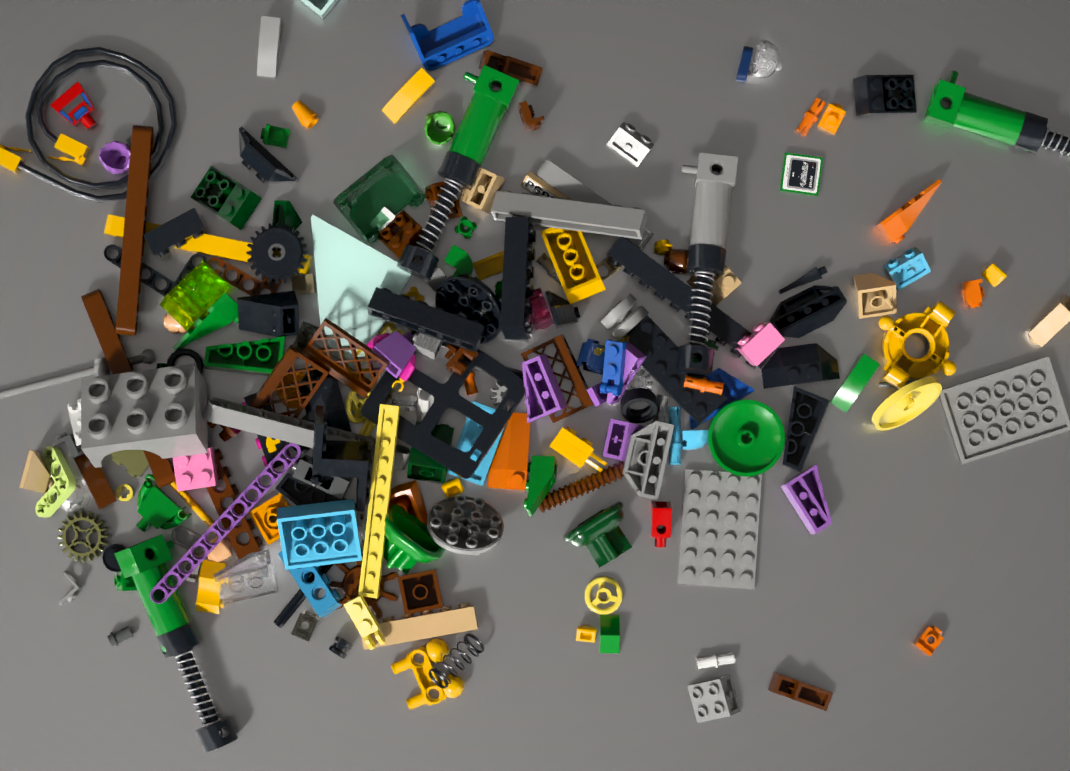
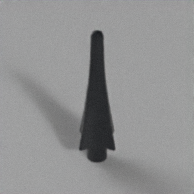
M825 266L819 269L815 267L778 292L782 294L798 286L822 279L821 276L828 273Z

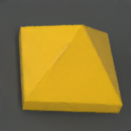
M459 478L449 479L441 485L446 498L464 492Z
M588 624L578 626L576 640L595 642L597 629Z

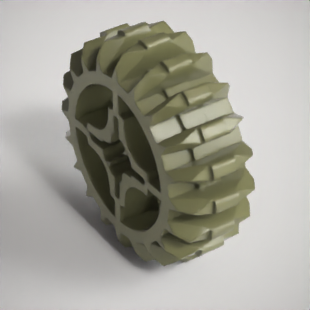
M82 510L80 517L77 512H73L74 519L68 515L66 518L69 523L66 521L61 522L65 529L58 528L59 532H63V535L57 536V539L63 538V542L58 543V545H65L66 547L62 550V553L70 551L67 557L71 558L75 555L74 561L76 562L80 556L82 562H86V556L90 561H93V554L99 558L100 553L98 550L101 552L105 551L102 544H109L108 541H104V538H108L110 535L103 532L108 530V527H101L105 521L97 522L99 515L97 514L92 518L93 512L91 511L86 516L85 511ZM85 520L92 523L93 526L83 529L77 522ZM73 527L75 538L70 543L69 531ZM97 530L98 541L96 546H94L91 537ZM80 531H82V533L89 532L85 537L86 541H78L81 537ZM82 543L90 551L80 552L74 549V547Z

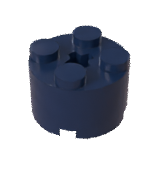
M588 339L587 342H583L576 366L580 367V365H583V370L603 375L605 346L600 345L599 341L594 339Z

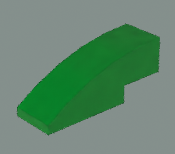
M862 354L830 403L847 412L880 364L867 355Z

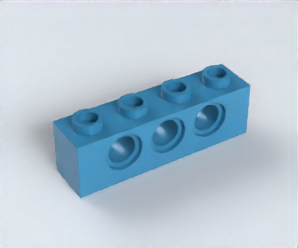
M280 551L278 555L284 562L283 553ZM321 566L288 569L318 616L325 618L342 605L339 600L341 596L336 589L332 590L329 585L331 583L330 579L319 570ZM314 573L315 579L309 583L308 577ZM321 589H324L325 595L322 598H319V591Z

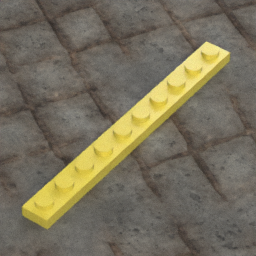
M380 404L358 593V596L362 595L363 597L379 598L386 537L384 532L385 516L389 511L400 406Z

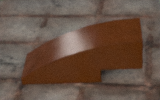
M489 50L483 51L478 68L482 70L483 66L486 65L519 80V82L534 86L538 85L542 72V67Z
M85 454L74 458L98 509L100 510L117 502L101 468H95Z
M774 672L768 688L773 693L827 711L833 694Z

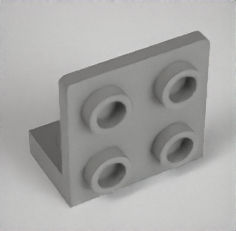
M731 674L688 686L698 723L729 717L741 711Z

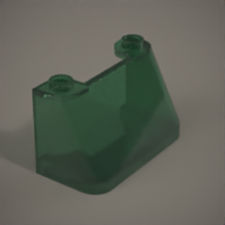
M389 155L340 193L333 203L368 245L379 238V228L390 220L381 211L384 207L396 215L407 205L411 207L421 205L427 196L402 164L393 155Z

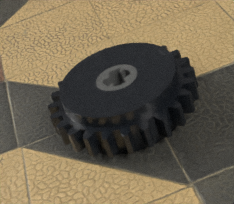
M276 222L275 227H272L269 223L268 229L262 226V232L255 231L257 237L250 238L253 244L247 245L251 249V251L246 252L247 255L251 256L247 260L248 263H253L250 267L251 270L257 269L255 275L262 274L261 280H265L267 277L269 283L273 279L276 284H279L280 280L287 283L286 278L288 277L294 280L292 275L296 274L299 276L298 270H304L302 262L307 263V259L304 256L308 255V252L303 250L307 248V244H302L305 240L304 237L298 238L300 232L296 231L294 233L293 226L287 229L285 223L282 227L279 226L278 222ZM277 249V251H279V249H281V251H280L281 256L278 257V256L276 255V258H275V257H274V255H275V254H274V250Z

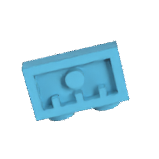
M917 247L906 250L904 254L890 259L883 266L891 280L896 283L897 290L931 272L923 253Z

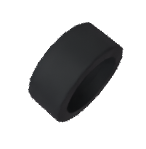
M182 348L169 356L166 367L174 366L177 358L187 355L195 360L197 369L201 375L203 374V360L197 352Z
M634 388L627 391L621 398L623 417L632 423H645L652 420L658 412L655 394L645 388ZM635 402L650 404L646 408L638 410L629 407Z

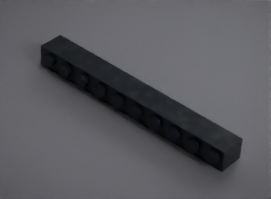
M618 237L606 253L609 256L607 260L615 266L621 265L624 268L623 272L631 278L633 276L639 279L638 283L646 289L649 287L655 291L654 295L662 301L665 298L670 302L669 306L676 312L681 310L686 314L684 318L692 323L690 318H692L693 313L690 311H693L694 306L691 304L694 303L692 296H695V291L627 239ZM714 304L709 305L712 311L708 313L711 318L707 321L710 324L707 327L709 331L707 335L712 333L716 336V342L723 347L725 344L732 348L730 352L740 358L742 354L736 349L739 346L737 342L745 335L748 336L752 333ZM773 352L769 356H767L758 366H753L748 361H746L745 363L753 369H755L756 367L761 369L767 362V360L770 358V356L773 354Z

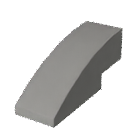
M261 16L257 76L276 78L281 18Z

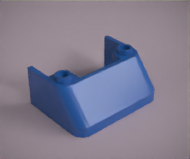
M479 0L466 1L461 7L463 16L428 31L424 24H415L410 27L405 14L401 15L426 70L438 69L493 42L494 35Z

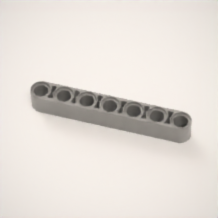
M548 159L544 160L535 175L573 201L600 202L605 205L614 206ZM645 228L642 240L624 238L643 250L654 234Z

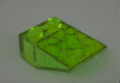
M202 261L163 298L160 306L188 331L230 289V286L209 265Z

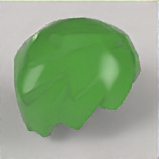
M444 111L427 114L424 130L429 141L437 145L449 142L453 138L456 129L451 114Z

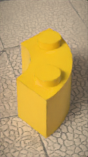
M202 561L196 611L219 614L220 607L224 608L226 596H222L224 582L228 581L229 571L225 570L226 563Z

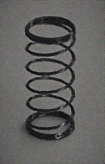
M467 633L464 636V642L459 641L457 648L450 650V655L443 656V662L436 663V669L432 668L429 670V677L438 687L446 689L448 684H451L448 676L438 670L437 665L439 663L444 664L452 676L458 677L455 669L445 663V657H451L454 664L460 670H465L464 665L451 655L452 650H458L460 656L467 663L472 664L471 658L458 648L459 643H464L469 652L475 657H479L478 653L484 652L482 642L473 634ZM467 636L473 638L479 644L482 651L475 648ZM469 647H470L473 651H475V652L477 653V655H475V654L469 649ZM461 652H462L465 656L468 657V659L470 660V662L467 661V660L463 657V655L461 654ZM454 659L462 665L463 669L458 666ZM448 667H450V668L455 672L456 675H454V674L448 669ZM432 672L440 676V678L444 681L445 686L440 684L434 678Z

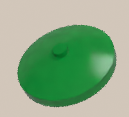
M737 400L725 405L716 413L709 426L708 446L712 457L721 468L734 475L748 477L766 472L778 461L784 449L785 432L780 418L769 406L755 400Z

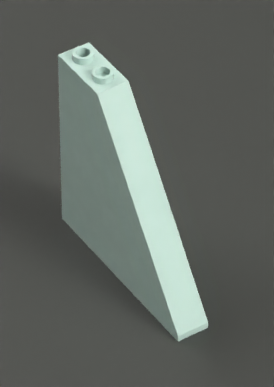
M312 215L311 226L320 325L327 318L366 345L373 337L380 333L386 322L385 320L368 315V305L375 288H387L392 293L400 295L412 275L398 268L397 261L317 216ZM325 325V334L332 335V330ZM340 338L342 346L349 345L345 338ZM327 339L329 347L337 346L335 339ZM343 350L345 358L353 357L351 350ZM331 351L332 355L341 358L339 351ZM361 352L358 357L365 356V353ZM347 362L348 366L357 369L355 362Z

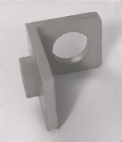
M64 571L62 574L75 588L59 602L60 605H63L67 600L71 602L78 596L77 591L82 587L68 571Z

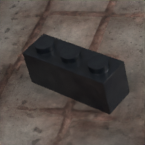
M192 208L143 236L153 255L156 257L160 256L161 258L169 254L170 249L176 246L178 249L186 245V240L192 237L197 239L203 236V231L207 230L197 209Z

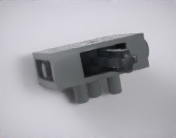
M308 455L298 458L292 468V471H294L292 477L340 499L346 495L354 478L312 476V457Z

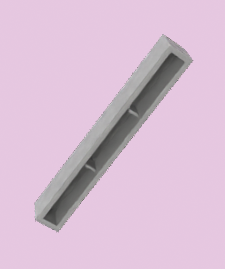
M508 190L496 191L491 207L494 220L505 221V217H529L530 223L536 226L641 240L647 223L645 210L638 207L626 208L621 205L610 206L600 202L587 203L583 200L572 201L561 197L556 199L545 195L533 196L528 193H512Z

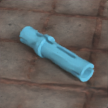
M668 407L669 424L674 425L669 447V465H681V407Z

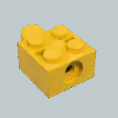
M567 426L566 429L562 427L549 447L580 468L586 462L599 472H602V468L588 459L591 456L604 466L608 464L592 453L594 450L591 447L593 443L584 437L580 440L575 436L577 432Z

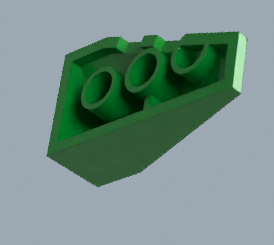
M225 292L207 310L209 314L200 318L194 325L195 328L190 329L173 346V349H182L234 322L237 324L238 303Z

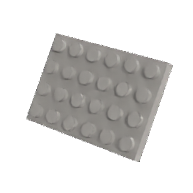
M1049 356L944 389L939 395L961 464L1070 430L1069 417Z
M685 469L677 584L743 589L755 588L762 474L745 477L722 471Z

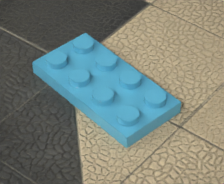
M475 401L472 402L490 414L496 411L492 407ZM467 417L456 448L463 452H468L480 436L483 427ZM503 430L473 476L465 480L483 486ZM475 450L471 459L476 461L481 452ZM449 469L447 470L448 474L462 478Z

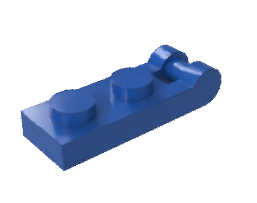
M606 340L603 379L600 385L601 393H612L615 396L621 395L627 342Z

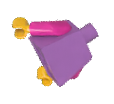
M397 331L392 334H378L366 345L390 361L385 369L396 379L398 376L400 377L398 381L392 384L393 388L395 383H400L401 389L398 391L400 392L404 388V381H407L415 370L416 357L413 353L416 347L412 344L414 335L407 332L402 336ZM358 349V350L356 351L357 356H358L361 352H364V351H362L361 349Z

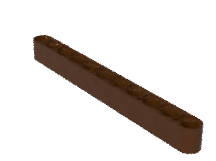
M133 125L116 316V334L136 336L145 243L143 235L146 231L154 136L153 126Z
M100 289L81 296L112 374L134 372L120 336L116 334V326ZM143 450L159 488L176 481L175 471L169 458L162 459L155 453Z

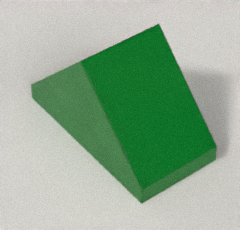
M600 615V653H619V615Z

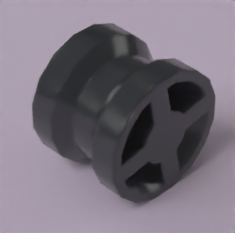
M336 636L335 643L329 647V650L345 659L347 656L346 652L353 645L343 638Z

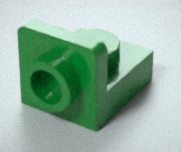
M266 124V128H262L260 139H263L265 145L287 149L291 130Z
M122 571L116 572L114 586L117 591L137 590L132 576L124 578Z

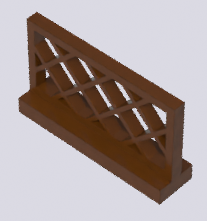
M327 318L324 319L302 352V354L327 369L331 376L364 398L390 362ZM325 325L332 330V335L325 334ZM340 338H345L349 345L342 346ZM327 339H335L337 346L329 347ZM323 340L325 347L319 346L314 341ZM356 349L364 351L365 356L358 357ZM343 350H351L353 357L345 358ZM331 351H339L341 358L332 355ZM372 360H377L383 366L374 368ZM359 361H367L369 368L361 369ZM347 362H355L357 369L348 366ZM363 373H371L373 380L370 381Z
M564 334L521 353L525 362L529 360L527 355L533 352L542 355L546 347L553 343L556 348L555 356L547 355V358L553 359L551 368L553 370L555 361L563 363L565 367L563 374L553 371L554 375L561 377L559 387H561L564 378L570 380L573 384L570 392L560 388L561 392L569 394L566 402L567 407L564 408L561 416L555 418L554 413L549 414L553 423L594 404L587 392L589 387L580 368L576 366V359ZM571 396L579 398L582 406L578 408L568 406Z
M290 345L248 406L262 409L263 406L272 404L273 412L276 413L274 404L285 402L287 412L278 414L290 417V414H294L293 417L298 418L329 374V371L299 352L296 347ZM297 357L305 361L306 368L295 370L294 362ZM317 369L323 373L319 379L311 380L309 371ZM307 371L309 381L298 383L296 373ZM293 374L295 383L284 385L283 377ZM310 384V393L300 396L299 386ZM296 387L298 396L287 398L285 388ZM283 389L284 399L273 400L272 393L274 390ZM299 400L300 407L298 410L290 411L288 401Z

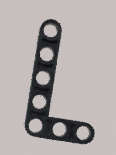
M114 244L108 245L104 250L105 258L121 269L122 248ZM111 249L118 250V256L114 259H111L109 256ZM202 254L192 255L175 282L143 262L142 271L149 269L151 275L148 279L142 278L141 282L170 301L182 304L187 300L207 269L208 259ZM201 257L204 264L202 267L196 268L194 261L196 258ZM186 274L193 275V281L190 284L184 282ZM164 279L167 286L165 289L160 290L157 284L160 280ZM176 290L183 292L180 300H175L173 297Z

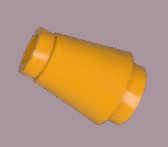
M301 100L292 105V109L303 127L310 129L319 121L317 113L302 103Z

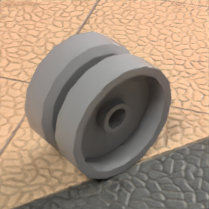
M631 293L608 311L609 314L600 321L606 329L611 328L616 323L619 324L612 333L618 341L649 313L643 306H639L633 312L630 310L637 303V299Z

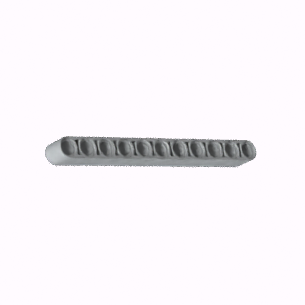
M216 397L208 398L203 413V418L208 422L313 448L315 424L313 422ZM327 426L326 440L368 442V450H371L373 464L376 438ZM396 444L393 469H405L410 455V449L406 446Z

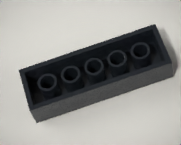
M505 217L500 328L505 339H529V333H532L530 315L533 314V303H531L530 296H534V286L531 285V278L535 276L532 260H535L533 242H536V230H534V225L530 223L529 217Z
M648 315L620 340L627 343L630 342L647 356L641 366L699 426L727 400L723 393L722 395L707 391L703 393L698 389L684 387L686 375L701 379L706 376L676 371L678 346Z

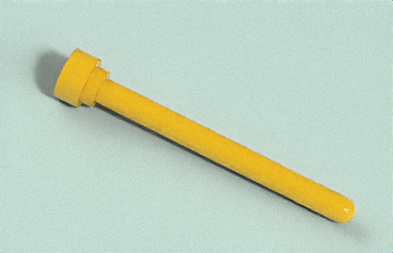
M176 481L169 484L208 527L214 523L209 515L186 491H177Z

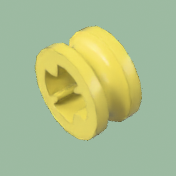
M122 484L117 487L116 496L121 501H129L134 496V490L130 485ZM123 487L130 491L127 498H123L124 495H120Z

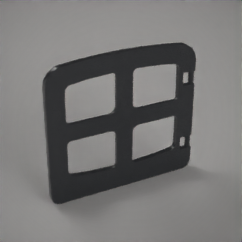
M443 342L442 347L444 348L447 344L453 346L452 344L447 342ZM480 349L477 350L478 356L474 361L469 360L467 357L461 360L467 366L466 371L462 375L453 372L449 380L444 384L435 381L415 368L407 381L432 395L434 402L419 425L412 424L399 414L397 438L464 479L473 476L525 394L523 380ZM474 367H478L492 376L508 390L493 414L486 412L459 394L460 388ZM387 370L385 371L361 408L364 418L378 426L380 404H386V399L393 390L392 384L399 380V376L396 379ZM509 400L513 402V405L507 412L503 407ZM449 408L455 409L483 427V431L468 452L454 448L433 437L431 434L445 411ZM475 450H478L481 452V454L478 457V459L474 461L471 459V456L473 455Z

